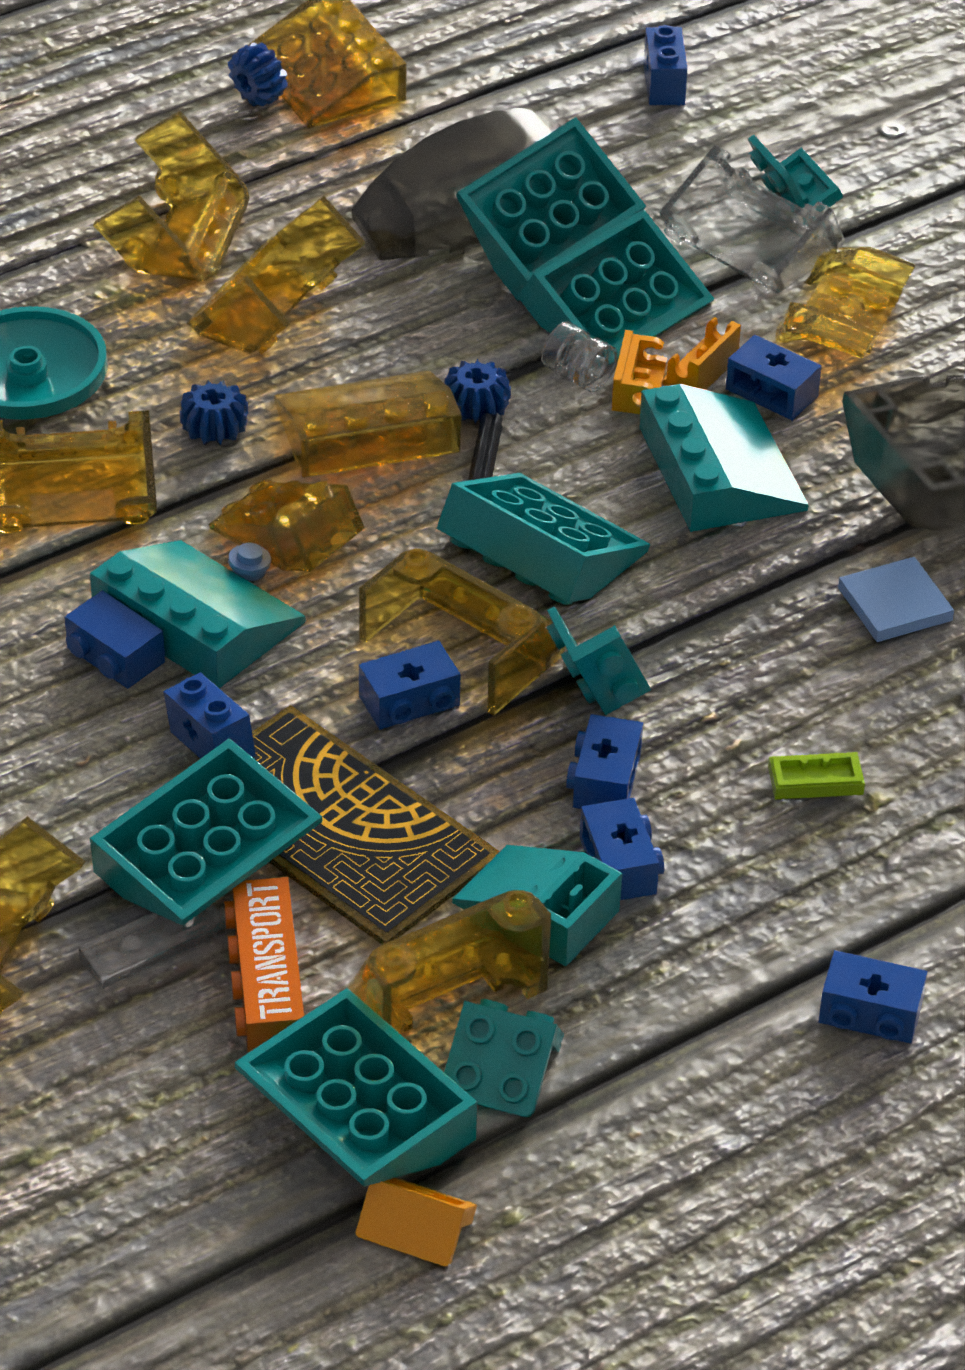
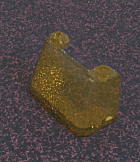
M149 410L128 412L129 420L125 425L117 427L116 421H108V430L25 435V427H16L17 434H12L4 430L3 420H0V532L16 533L27 527L124 521L131 525L148 522L149 517L157 512Z
M524 890L504 892L380 945L371 952L346 988L351 990L400 1034L403 1031L406 1032L413 1029V1016L408 1009L482 977L494 992L502 990L503 984H510L521 987L523 995L529 999L548 989L551 913L539 898Z

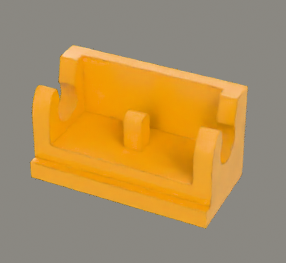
M716 317L712 318L706 325L705 338L681 361L677 353L669 359L667 375L663 378V385L683 384L707 390L727 370L728 358L739 349L741 325L731 321L727 325L725 334L722 336L717 331L718 319Z
M625 330L613 379L612 411L640 414L642 390L662 386L667 367V358L657 354L649 355L644 349H663L664 341L657 337L633 334V331Z

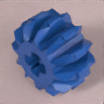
M253 42L250 45L243 46L237 50V53L232 55V59L228 62V67L231 71L229 78L234 81V89H238L241 93V98L243 100L248 99L253 107L257 105L261 107L266 104L270 105L278 100V97L284 94V90L288 87L285 79L287 72L282 69V61L278 60L275 56V51L273 49L268 50L264 43L256 44Z
M477 359L475 363L470 364L466 361H461L459 367L449 368V373L445 377V383L442 385V396L444 397V403H446L449 414H457L459 421L473 419L476 424L478 420H481V416L487 412L491 415L496 413L500 416L504 415L505 408L511 398V386H509V379L506 376L505 369L495 368L494 362L483 364Z
M207 380L204 386L192 384L191 391L183 393L181 400L180 423L183 430L188 432L190 439L201 438L204 445L210 441H216L221 445L224 439L236 440L237 434L245 431L248 422L246 395L241 394L239 387L236 385L227 387L224 380L218 384H212Z

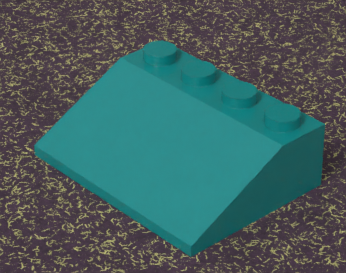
M577 117L486 173L456 194L494 272L518 302L520 300L517 295L534 273L646 208L645 203Z
M645 209L534 273L517 295L540 327L602 370L618 361L625 330H631L633 334L657 337L714 300V297Z
M683 384L642 390L639 428L690 532L808 511V503L753 401Z
M521 473L452 483L436 528L449 535V540L453 544L466 549H474L483 555L482 559L485 562L497 567H506L516 573L515 578L528 585L540 586L549 592L548 596L551 599L562 604H572L575 601L592 598L646 554L651 545Z
M182 540L120 551L90 573L92 597L103 590L163 630L165 657L194 675L201 672L218 688H221L306 622V616Z
M229 738L90 838L93 872L123 899L183 926L321 824L322 816Z
M348 988L235 1061V1069L364 1187L438 1166L476 1140L477 1101Z

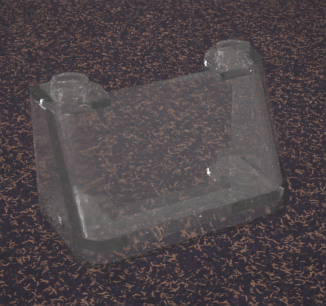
M714 145L659 212L666 226L664 232L670 239L678 244L686 242L749 278L759 290L766 294H770L771 291L774 293L782 292L836 255L845 244V239L833 209L819 201L814 206L807 203L802 209L752 181L748 170L742 168L739 171L736 168H732L727 163L731 157L730 153Z

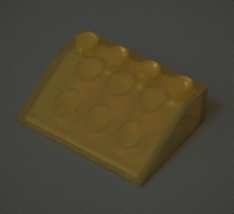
M306 0L250 43H264L268 50L273 49L276 58L282 61V69L287 72L285 79L288 87L284 90V94L281 97L308 129L406 100L407 63L350 0Z
M430 370L274 395L276 408L302 478L457 453L461 450L460 410L451 389Z

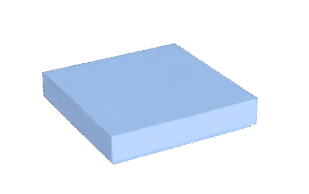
M915 556L839 577L838 589L876 642L953 621L954 609Z

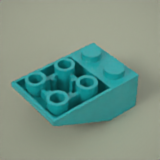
M506 845L452 899V903L560 964L567 966L620 911L622 873L584 852Z

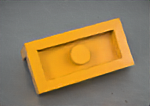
M393 1178L368 1186L355 1233L358 1238L441 1266H448L452 1263L461 1228L472 1224L477 1204L399 1178Z

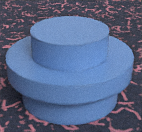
M244 543L230 551L228 563L234 573L247 581H255L261 579L269 569L271 555L258 544Z

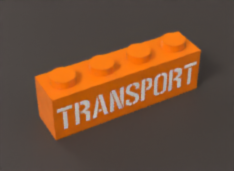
M288 877L244 880L232 889L233 900L224 901L226 929L235 928L236 934L227 936L229 964H239V971H231L233 1000L242 999L243 1007L234 1008L236 1036H246L247 1053L304 1016Z

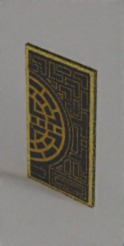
M291 705L252 731L256 756L252 758L322 816L321 824L269 861V863L385 948L461 891L500 852Z

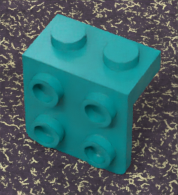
M754 134L747 139L753 149L748 153L750 159L759 171L762 172L764 170L765 172L761 176V180L772 195L777 192L781 194L779 199L790 215L798 213L808 224L844 198L840 188L802 147L782 162H779Z
M554 606L547 610L553 623L546 628L559 650L566 646L568 651L560 655L573 678L579 674L582 675L583 678L576 682L589 704L597 700L602 711L607 715L651 691L648 682L615 625L577 645L556 607Z
M481 999L480 1004L464 1001L444 1073L477 1101L478 1106L523 1118L532 1116L535 1112L551 1051H560L564 1033L557 1024H553L555 1018L543 1013L527 1011L526 1016L507 1012L509 1006L493 1000Z

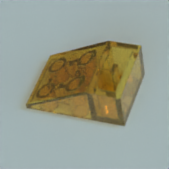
M270 479L259 481L249 488L250 493L241 500L226 505L221 510L222 514L209 523L211 530L237 545L255 543L265 548L271 555V564L279 569L305 572L314 570L365 529L348 486L328 484L326 481L314 484L300 483L298 480L286 483L272 482Z

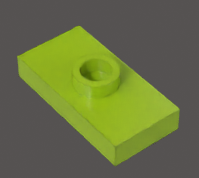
M858 752L769 757L768 770L775 800L864 795L865 781Z

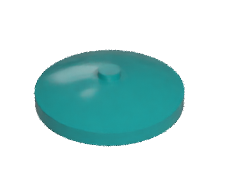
M26 306L0 310V418L26 420L56 415L83 403L102 385L108 366L106 345L100 332L90 322L73 313L49 307Z

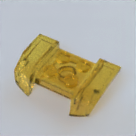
M870 246L836 247L831 249L830 252L822 253L817 258L810 276L804 282L810 286L818 284L806 305L790 302L783 320L777 326L776 340L784 344L795 340L812 341L863 359L866 353H871L893 315L903 289L916 265Z

